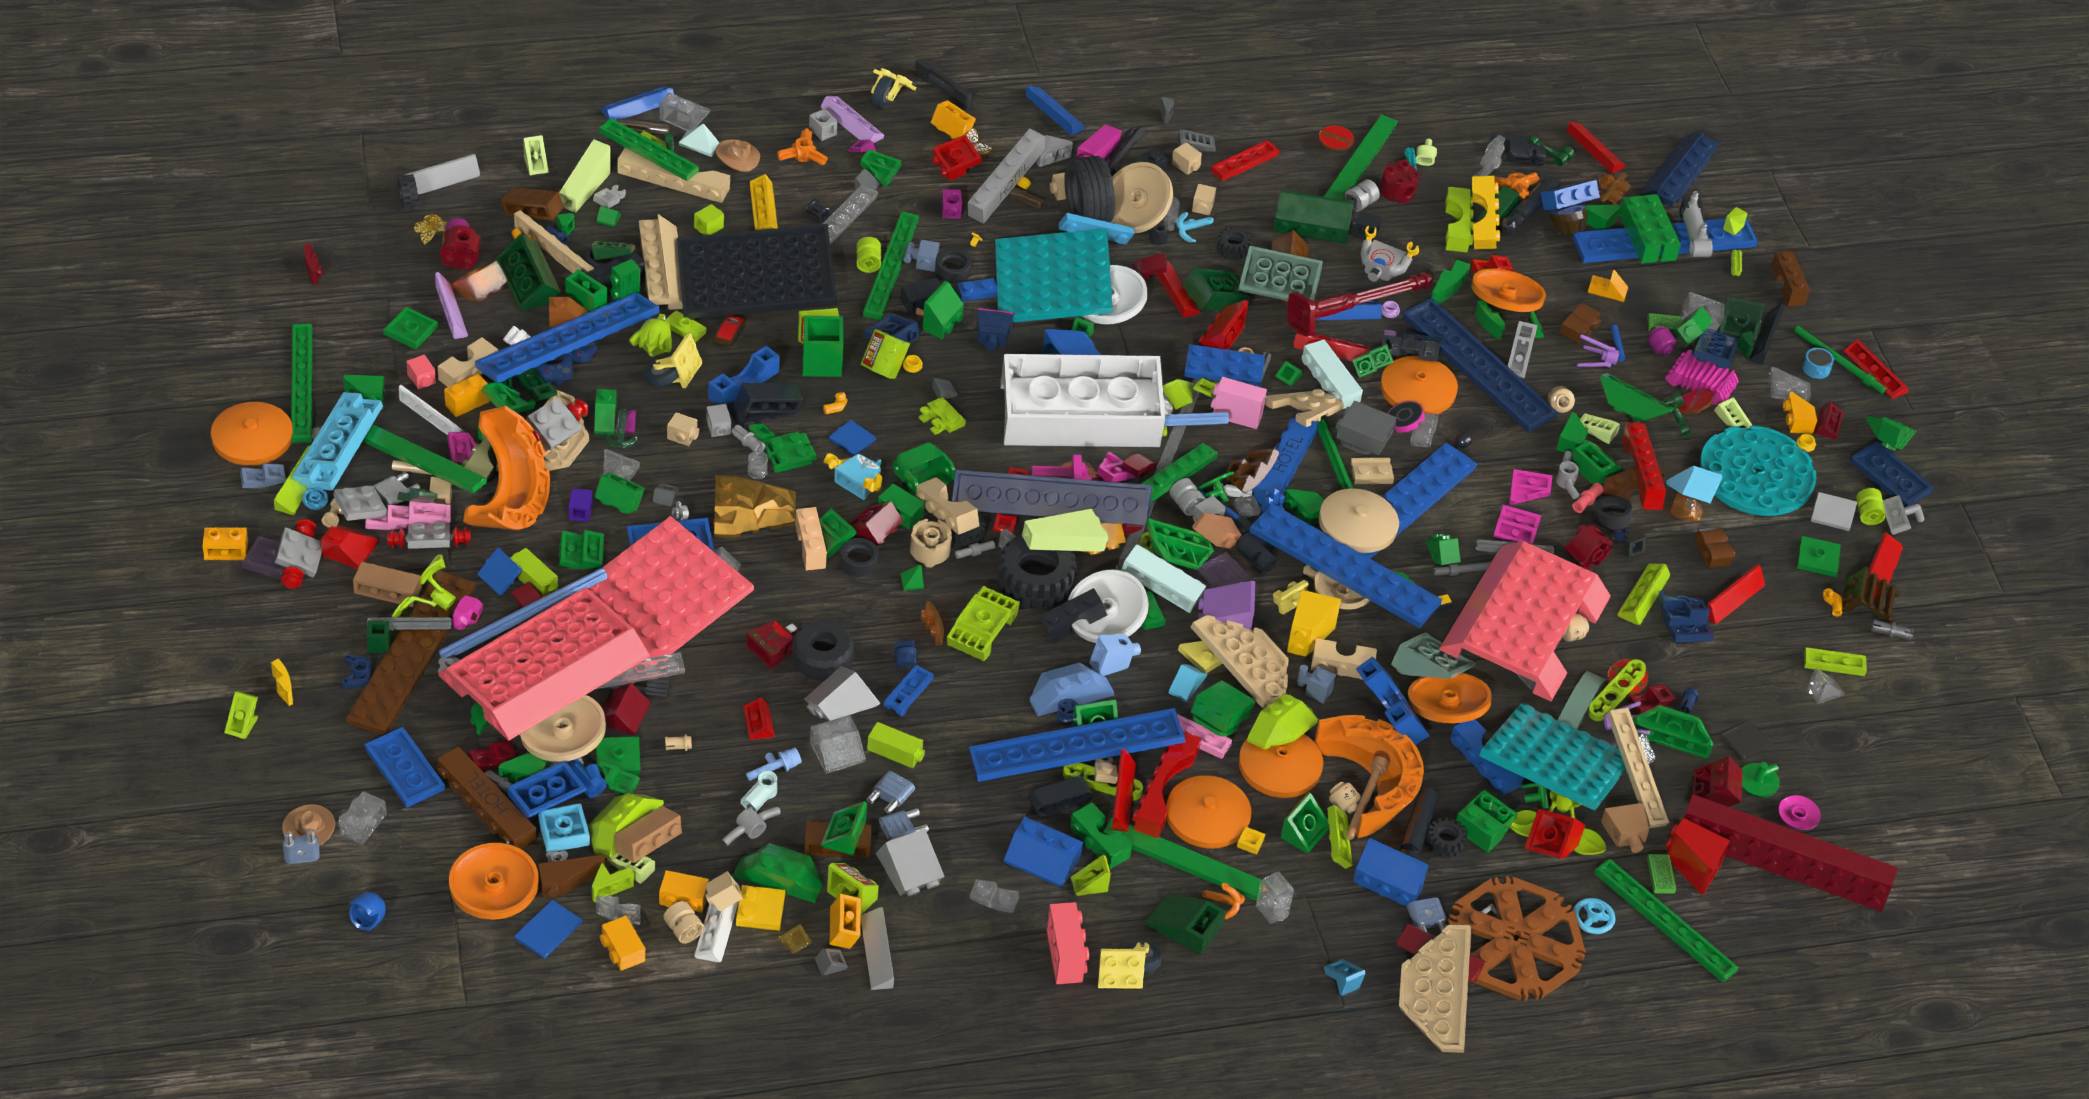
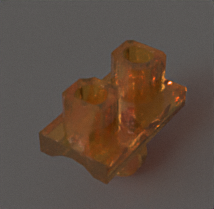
M1623 172L1616 181L1613 175L1604 174L1600 178V184L1603 189L1608 190L1600 200L1605 202L1609 199L1616 205L1631 187L1624 180L1627 174Z

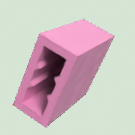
M1222 377L1220 383L1215 384L1213 395H1216V397L1212 400L1211 408L1214 409L1213 413L1227 412L1230 422L1257 429L1263 415L1267 389Z

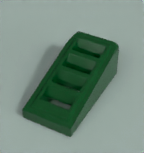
M595 241L592 244L595 260L628 255L635 249L634 244Z

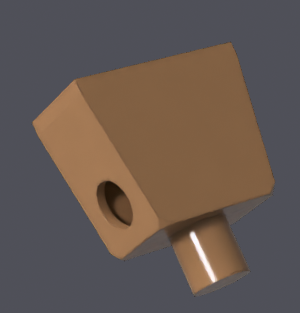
M1643 803L1605 808L1601 822L1615 845L1618 847L1630 846L1633 853L1640 852L1644 848L1642 843L1646 842L1649 832Z

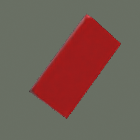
M760 697L744 705L749 739L756 740L775 737L768 703Z

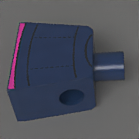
M978 308L976 323L978 342L985 344L986 349L990 351L995 350L997 346H1005L1013 327L1014 312Z

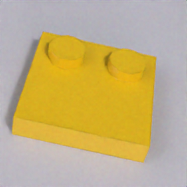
M742 885L741 894L743 899L739 900L736 926L780 931L786 890Z

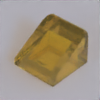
M801 924L778 937L792 954L812 943Z

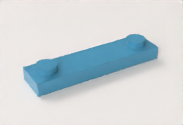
M1066 213L1059 222V230L1071 233L1107 228L1108 241L1119 244H1127L1134 235V228Z

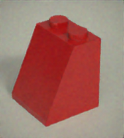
M1683 818L1680 824H1675L1671 830L1670 835L1673 837H1670L1666 848L1669 849L1667 855H1670L1671 864L1699 893L1704 895L1721 867L1730 840Z

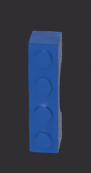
M764 346L752 354L749 363L738 375L729 378L725 374H721L710 381L708 399L715 405L726 404L728 406L736 400L742 383H763L779 373L780 356L768 346Z
M1476 719L1454 726L1450 739L1453 745L1458 747L1466 759L1478 769L1479 773L1502 796L1523 784L1524 777L1479 756L1483 748L1482 744L1486 730Z

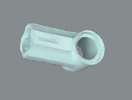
M764 771L759 774L757 783L741 799V804L745 810L752 808L757 812L768 799L776 796L778 790L776 774L772 771Z

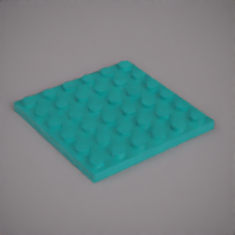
M1107 228L1072 233L1064 232L995 239L998 311L1014 312L1013 323L1113 313Z
M1520 704L1481 749L1479 755L1492 763L1594 811L1626 771L1618 748L1611 746L1605 740H1598L1592 737L1588 732L1579 731L1566 722L1555 720L1549 714H1542L1534 710L1532 706Z

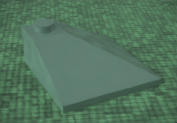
M1425 632L1401 643L1391 665L1404 675L1451 679L1475 667L1476 663L1462 654L1456 658L1439 650L1443 642Z

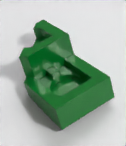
M476 702L471 708L470 722L476 726V733L480 735L488 728L489 722L484 720L483 708Z
M600 761L599 764L603 770L605 781L612 791L622 795L634 793L640 780L637 775L620 770L615 765Z

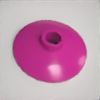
M1793 795L1786 797L1781 801L1778 808L1781 820L1789 827L1797 830L1812 829L1820 821L1821 813L1818 806L1812 800L1803 796Z

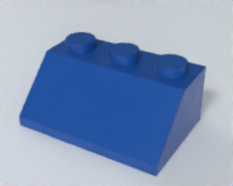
M565 761L507 787L508 799L526 818L586 791L584 784Z
M1024 817L1014 833L1004 858V863L1062 888L1081 858L1083 842Z
M1369 838L1357 865L1353 882L1381 896L1390 898L1401 905L1407 906L1410 902L1418 899L1423 889L1429 865Z

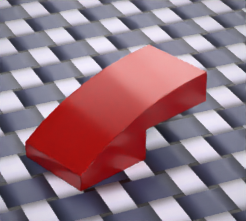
M1491 255L1488 261L1473 259L1470 263L1474 274L1484 269L1513 271V267L1506 256Z

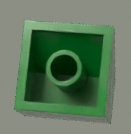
M945 281L924 304L923 330L940 339H943L946 334H950L953 327L960 323L964 317V304L949 282Z

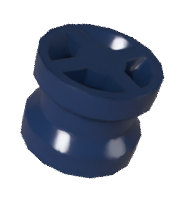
M1068 698L1061 700L1058 703L1057 720L1063 725H1072L1074 706L1078 705V703Z

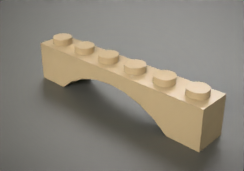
M624 148L618 158L619 174L722 203L730 190V175L713 170L698 172L691 179L685 181L627 148Z

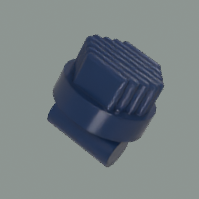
M913 639L895 643L894 658L896 659V666H914L916 664L917 649L914 648L915 642Z

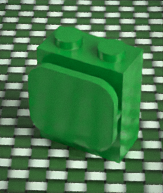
M1221 680L1196 696L1191 713L1194 714L1193 720L1218 736L1227 737L1237 731L1239 724L1250 717L1256 700Z

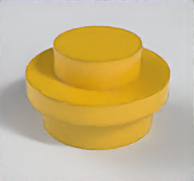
M916 355L907 356L903 362V368L908 372L916 373L922 369V361Z
M1803 434L1797 439L1796 445L1802 451L1811 452L1816 446L1815 438L1809 434Z

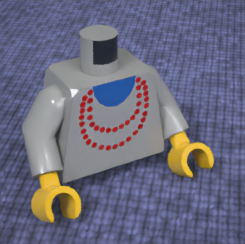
M1367 226L1365 229L1366 240L1363 241L1360 256L1362 264L1365 265V273L1368 274V278L1374 282L1379 278L1389 281L1392 277L1404 274L1413 260L1412 256L1419 253L1418 245L1414 250H1410L1413 243H1408L1407 253L1377 240L1371 242L1372 238L1376 236V228L1373 234H1369V226Z

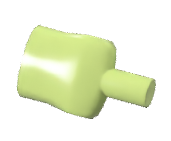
M1426 139L1425 145L1417 147L1416 162L1420 165L1430 166L1435 162L1437 148L1432 146L1431 139Z

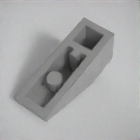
M1519 321L1508 367L1517 376L1524 379L1537 325Z

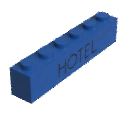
M1296 416L1290 419L1287 427L1288 430H1284L1282 433L1281 443H1277L1274 448L1280 452L1274 465L1265 478L1252 489L1254 493L1253 501L1261 504V492L1269 491L1274 487L1283 495L1317 434L1319 421H1311V425L1305 427L1296 422Z

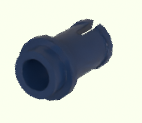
M548 226L545 229L562 244H567L569 237L566 232H560L552 226Z
M1688 688L1683 692V699L1678 706L1680 712L1684 713L1687 708L1685 713H1691L1694 703L1699 699L1696 689Z

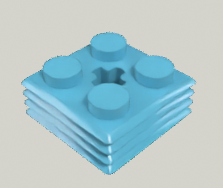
M581 804L547 809L539 813V824L547 852H557L590 845V835Z

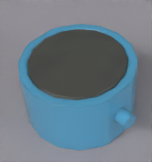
M1823 348L1810 349L1806 353L1803 362V371L1812 378H1826L1831 372L1834 362L1833 355Z

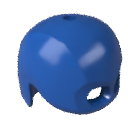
M360 893L349 903V905L352 904L349 912L350 919L356 927L362 930H372L385 916V902L376 893Z

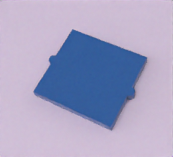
M850 420L842 427H838V430L829 436V440L852 456H855L863 450H867V447L876 441V437Z
M497 548L492 556L486 559L485 565L477 575L502 596L508 587L514 584V580L522 571V568L500 548Z

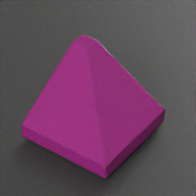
M858 140L848 151L867 152L868 149L876 151L872 140Z
M636 410L616 416L615 432L635 433Z

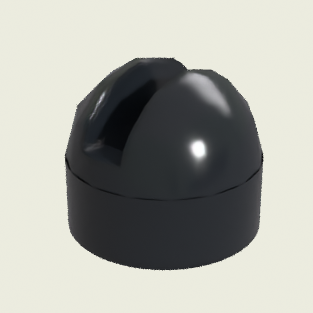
M1461 432L1455 438V445L1460 449L1467 448L1472 444L1471 438L1465 432Z

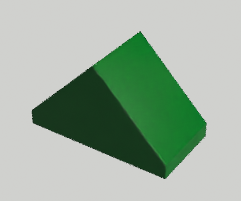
M1584 205L1587 208L1586 224L1596 230L1609 229L1618 220L1621 206Z

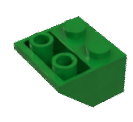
M1587 441L1574 450L1571 462L1578 466L1579 473L1592 484L1599 483L1604 485L1606 478L1626 471L1600 446L1591 441Z
M1483 790L1458 813L1456 824L1460 822L1461 827L1464 826L1466 829V838L1488 853L1502 840L1516 819L1517 813Z

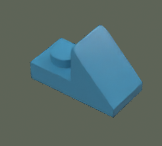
M1344 959L1324 966L1325 974L1337 980L1341 996L1359 989L1365 976L1364 969Z

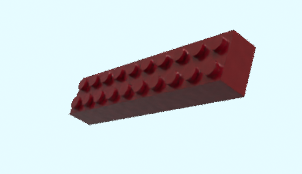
M1694 794L1691 797L1684 817L1730 840L1725 853L1726 857L1742 861L1748 865L1756 866L1882 912L1897 874L1898 867Z

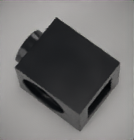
M1361 211L1358 218L1355 217L1352 223V228H1354L1353 236L1366 240V227L1369 226V234H1373L1376 228V236L1371 240L1373 242L1378 235L1382 217Z

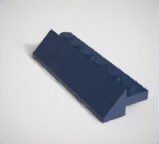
M1704 131L1685 136L1638 196L1658 194L1662 203L1672 207L1675 202L1680 201L1707 166L1710 157L1718 148L1719 143L1703 136Z

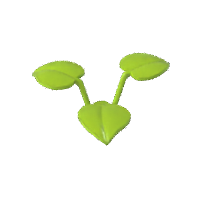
M437 555L421 575L419 581L423 585L428 580L436 588L430 596L433 600L430 601L416 596L407 597L396 608L392 617H399L413 601L427 603L433 607L439 605L446 611L452 606L456 597L443 587L441 588L432 578L435 572L445 568L442 555Z
M1552 790L1550 791L1552 805L1548 811L1552 812L1555 807L1560 812L1570 810V816L1575 818L1574 807H1579L1582 804ZM1531 810L1517 812V817L1510 828L1516 833L1528 837L1537 813ZM1584 829L1579 846L1574 851L1583 855L1600 854L1606 851V845L1595 831Z

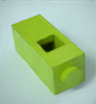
M527 548L510 557L522 568L517 578L524 584L529 582L542 598L558 590V576Z
M879 722L876 723L868 736L867 750L911 768H914L917 761L921 762L925 750H923V740Z

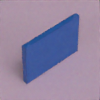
M552 900L514 936V939L545 959L583 923V920Z

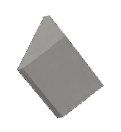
M1817 492L1811 522L1850 531L1857 502Z

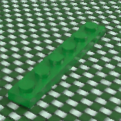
M612 118L599 127L600 134L685 181H688L699 172V166Z
M1202 443L1143 482L1142 485L1152 486L1151 502L1168 492L1179 480L1189 478L1216 460L1218 452Z

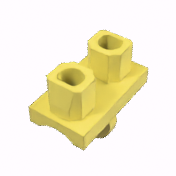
M1303 580L1299 583L1293 581L1288 584L1286 591L1278 590L1273 593V600L1279 607V613L1284 615L1297 607L1301 590L1308 591L1307 581Z

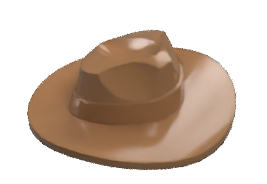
M730 139L722 141L716 147L717 157L730 168L740 172L753 170L760 161L759 151L746 141Z
M314 804L300 806L285 817L282 825L283 834L287 831L289 837V831H291L292 837L305 836L310 828V835H312V828L315 831V836L318 837L319 846H321L333 834L335 819L332 813L323 806Z

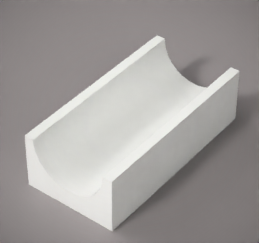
M1004 354L1001 375V389H1004L1005 392L1004 445L1160 447L1165 423L1160 356Z

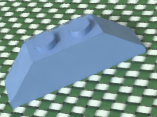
M1076 663L1041 673L1030 697V703L1036 715L1042 716L1058 711V703L1063 699H1072L1078 705L1114 696V691L1106 677L1082 663Z

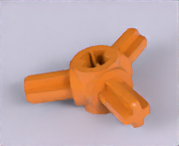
M808 128L802 130L801 137L796 140V143L792 144L791 148L777 152L779 160L795 157L800 162L813 160L820 165H825L828 157L816 151V147L813 146L811 140L812 131H809Z
M1535 172L1528 175L1512 173L1508 178L1494 177V183H1498V188L1506 186L1519 193L1522 199L1529 195L1527 190L1529 185L1539 181V176Z

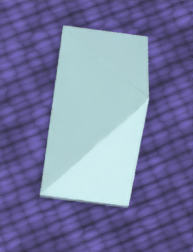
M704 124L687 131L679 141V146L710 157L714 155L719 144L718 140Z

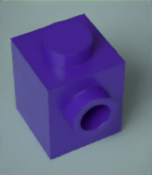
M572 489L569 503V520L589 522L592 510V490Z

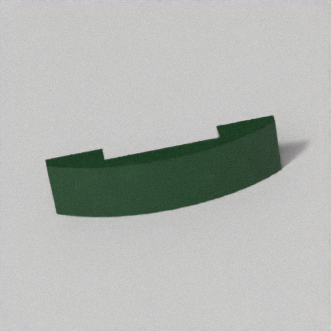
M536 368L528 369L516 375L525 391L536 401L558 395L550 382L546 383Z

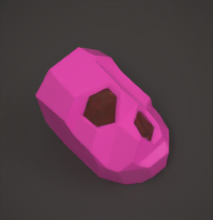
M464 596L455 609L452 626L462 630L476 623L483 611V604L477 598Z

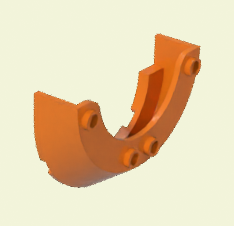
M507 406L481 411L479 428L495 452L499 468V481L496 493L490 502L483 506H468L465 510L463 522L472 526L510 530L527 528L536 522L539 514L543 513L549 496L550 474L549 468L546 469L543 457L546 454L540 440H536L532 433L534 430L532 426L522 416Z
M1344 715L1319 720L1315 743L1323 755L1350 759L1363 766L1370 774L1372 773L1370 765L1374 757L1380 756L1389 762L1387 771L1379 776L1376 783L1378 797H1375V805L1366 814H1361L1356 831L1357 838L1371 835L1383 828L1418 794L1424 774L1421 755L1415 744L1406 734L1402 735L1394 729L1393 725L1380 719L1374 721L1365 719L1363 715Z

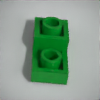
M1478 301L1475 311L1476 318L1488 333L1496 339H1501L1502 332L1505 330L1504 320H1501L1498 312L1492 313L1486 301Z
M1387 344L1352 359L1359 378L1393 363Z

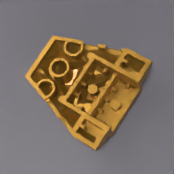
M716 475L714 537L736 538L741 537V533L752 530L754 534L759 533V529L769 527L772 530L795 524L796 491L738 475Z

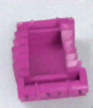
M1692 350L1681 353L1665 377L1666 381L1672 386L1681 384L1682 388L1686 385V390L1690 387L1691 391L1696 389L1702 390L1698 391L1697 395L1704 390L1710 391L1712 393V404L1714 405L1728 400L1739 382L1735 370L1729 372L1728 368H1718L1714 363L1698 361L1696 357H1693Z

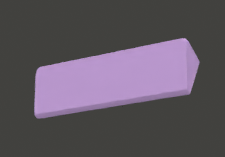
M825 97L821 108L826 109L838 123L859 140H872L875 143L884 138L883 133L839 97Z
M436 272V289L454 339L468 337L452 287L439 272Z

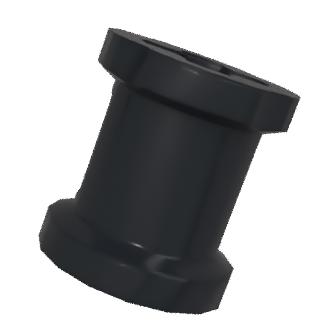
M816 198L810 201L806 207L807 213L816 216L819 222L826 221L831 214V209L821 205L820 201Z

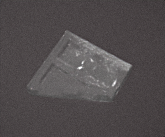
M1498 135L1489 143L1480 163L1484 167L1475 176H1487L1491 171L1500 166L1502 162L1500 159L1501 154L1505 149V137Z
M1771 367V398L1787 400L1789 392H1793L1805 401H1810V383L1780 369Z
M605 449L603 475L611 472L630 481L640 468V462Z

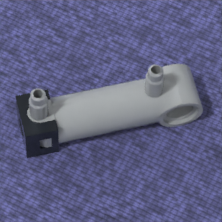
M1697 191L1692 193L1691 198H1682L1679 215L1681 220L1685 222L1690 241V256L1711 257L1713 249L1712 240L1708 239L1707 224L1704 223L1701 211L1703 206L1701 199L1698 198Z

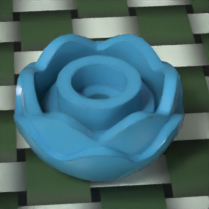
M316 487L307 489L302 499L307 508L320 510L326 506L328 495L325 490Z

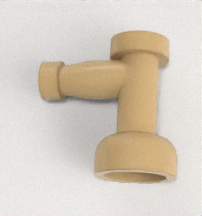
M335 498L331 502L330 512L325 513L322 518V523L329 528L330 526H337L339 523L337 514H343Z

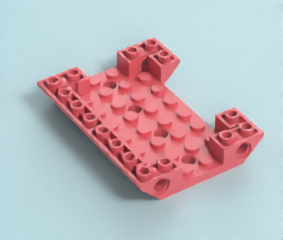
M585 587L438 674L461 697L469 694L483 708L485 719L509 741L649 657V653L634 628Z

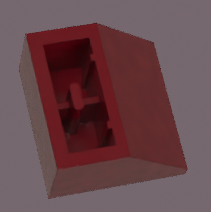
M1730 756L1693 769L1692 795H1697L1727 807L1741 803L1743 770Z

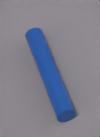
M1612 325L1610 329L1615 350H1619L1618 361H1624L1625 354L1617 325Z

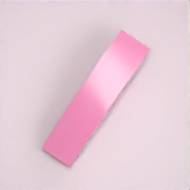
M413 501L409 502V506L388 505L385 517L365 519V529H408V524L415 522L433 524L434 522L442 521L450 523L451 508L450 505Z

